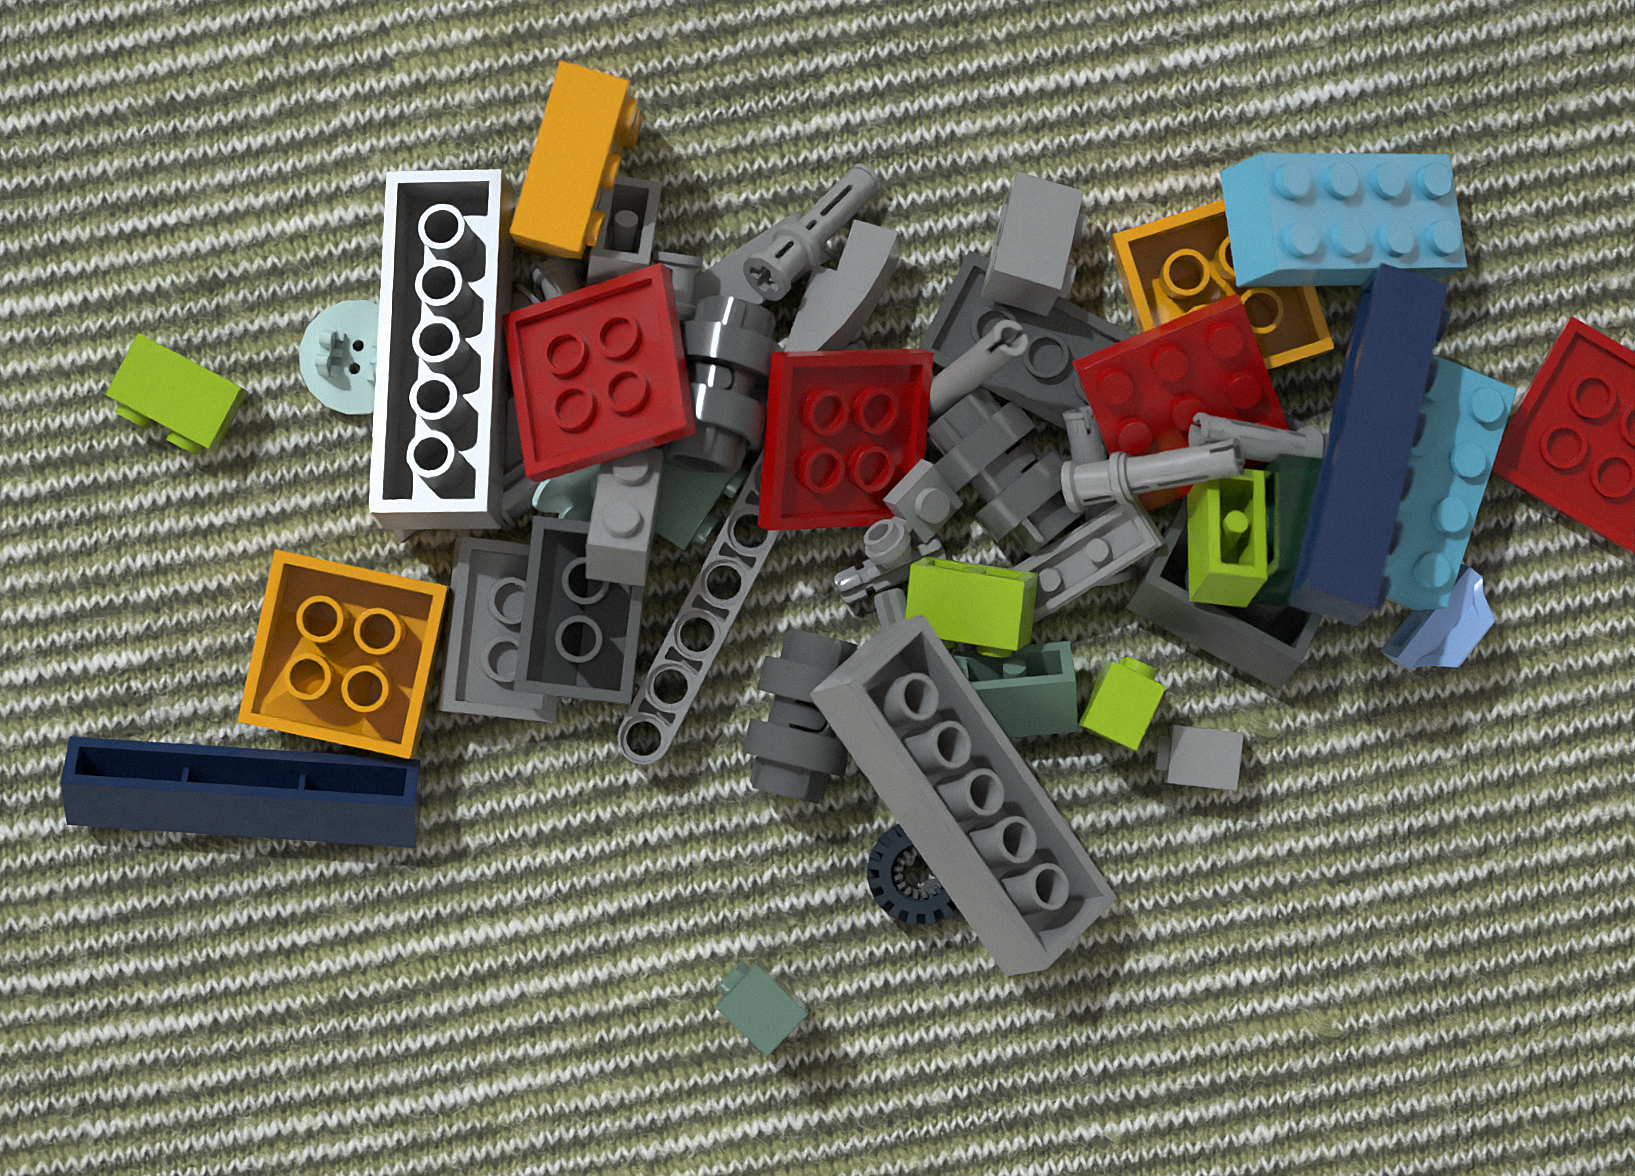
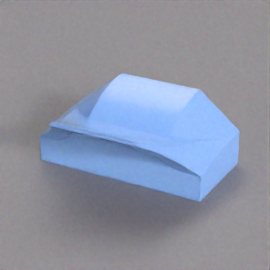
M1461 564L1447 608L1427 611L1412 610L1380 652L1397 666L1408 669L1423 666L1460 667L1495 622V617L1483 593V577L1470 566Z

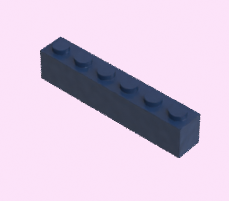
M1381 263L1362 284L1288 604L1290 606L1357 626L1374 610L1380 611L1386 601L1390 588V577L1383 575L1387 556L1394 554L1403 528L1402 522L1396 520L1399 502H1403L1407 498L1415 475V469L1408 466L1412 447L1416 448L1419 444L1427 421V415L1420 412L1423 395H1427L1432 389L1439 367V362L1432 359L1435 341L1439 342L1442 339L1450 318V308L1444 306L1448 288L1446 283Z
M70 736L60 781L67 825L416 848L422 809L420 759Z

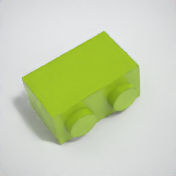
M138 333L105 395L120 402L115 410L116 414L145 429L151 419L170 428L171 430L166 440L197 456L202 446L217 452L249 391Z
M1245 469L1243 476L1219 478L1196 483L1187 494L1189 601L1247 607L1267 580L1264 471Z
M926 556L911 564L905 620L923 615L945 648H954L956 642L977 645V653L982 655L1010 657L1012 656V650L1018 651L1031 642L1039 573Z
M1126 656V658L1121 657L1119 664L1114 661L1104 663L1077 719L1078 727L1125 750L1136 751L1167 687L1154 681L1158 670L1129 656Z

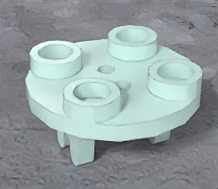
M367 300L342 301L322 310L307 326L299 347L300 372L309 391L326 407L347 415L372 414L375 412L380 305ZM357 341L364 343V348L361 351H355L354 344ZM353 364H359L360 371L357 374L350 372V367Z

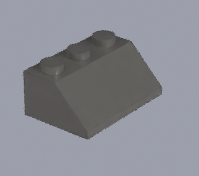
M1185 496L1162 536L1166 543L1156 548L1126 609L1280 690L1301 664L1323 617L1322 615L1288 605L1301 547L1266 529L1267 580L1247 607L1189 601L1187 496Z
M534 516L513 691L631 705L634 700L648 570L645 587L586 578L587 540L591 522Z

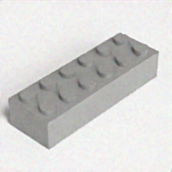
M502 169L387 172L369 511L386 530L501 529L509 359L503 314L511 312L514 239L510 234V229L515 216L516 191Z
M923 615L883 626L809 694L1005 976L1047 970L1117 899V896Z

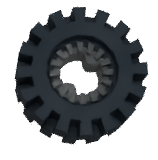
M896 824L878 838L869 855L867 879L875 901L889 916L910 925H930L943 918H948L954 913L957 906L936 876L935 879H926L922 889L912 888L904 881L902 874L903 866L913 865L915 856L921 854L900 824Z

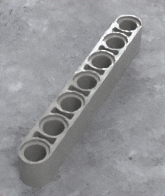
M764 448L620 726L617 736L618 747L623 756L633 763L640 765L652 764L662 759L669 751L782 531L768 530L766 540L755 548L742 546L737 542L734 534L735 526L740 519L752 515L758 517ZM720 567L732 568L741 577L740 591L731 599H717L711 595L708 589L709 576ZM697 618L710 622L715 633L711 646L700 652H694L686 648L681 637L685 624ZM666 670L681 672L688 683L685 697L674 704L663 702L655 692L656 679ZM643 721L654 724L661 733L659 748L656 752L646 756L633 751L628 740L632 727Z

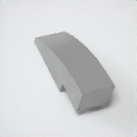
M854 219L837 271L818 265L813 267L784 351L844 350L869 319L889 284L900 258L898 231Z

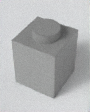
M1169 725L1168 736L1158 735L1154 769L1164 771L1163 782L1237 791L1244 733Z

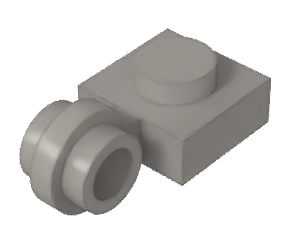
M921 459L883 499L895 516L891 520L884 519L873 524L866 531L863 539L866 544L865 553L875 565H882L886 569H891L902 564L911 553V538L926 544L964 504L936 470L935 464Z

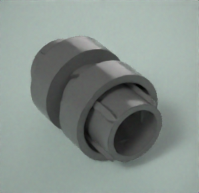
M708 296L698 303L694 320L680 323L696 434L663 444L662 449L666 458L671 462L699 472L731 475L741 468L744 451L759 447L767 409L752 398L755 389L769 388L771 353L782 352L781 346L772 340L776 322L772 318L771 312L764 307L733 297Z
M978 386L927 429L929 438L944 455L934 467L955 493L970 483L985 500L987 505L974 516L996 542L1009 533L1025 553L1033 555L1083 512L1072 513L1065 501L1061 483L1062 465L1066 462L1063 457L1054 449L1041 459L1024 439L1036 425L1018 403L1013 399L1001 408L986 388Z
M790 628V631L785 635L780 658L765 655L757 690L773 693L772 705L767 722L750 718L742 749L743 753L756 756L750 778L752 788L819 804L824 799L829 775L844 777L850 752L841 740L835 739L836 732L818 707L813 708L797 703L798 700L815 704L809 694L858 650L857 644ZM792 724L812 728V732L810 733L794 729L791 727Z

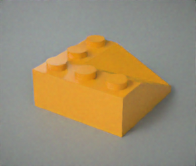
M559 61L510 229V234L521 252L534 256L582 259L586 245L591 247L597 246L605 219V213L596 211L602 188L613 190L624 147L634 150L643 121V116L640 115L641 108L637 107L638 99L633 96L629 80Z
M1224 199L1115 233L1108 241L1139 333L1237 293L1244 305L1268 373L1326 355L1334 349L1315 286L1237 287Z
M275 549L237 722L408 759L417 758L447 619L450 587Z

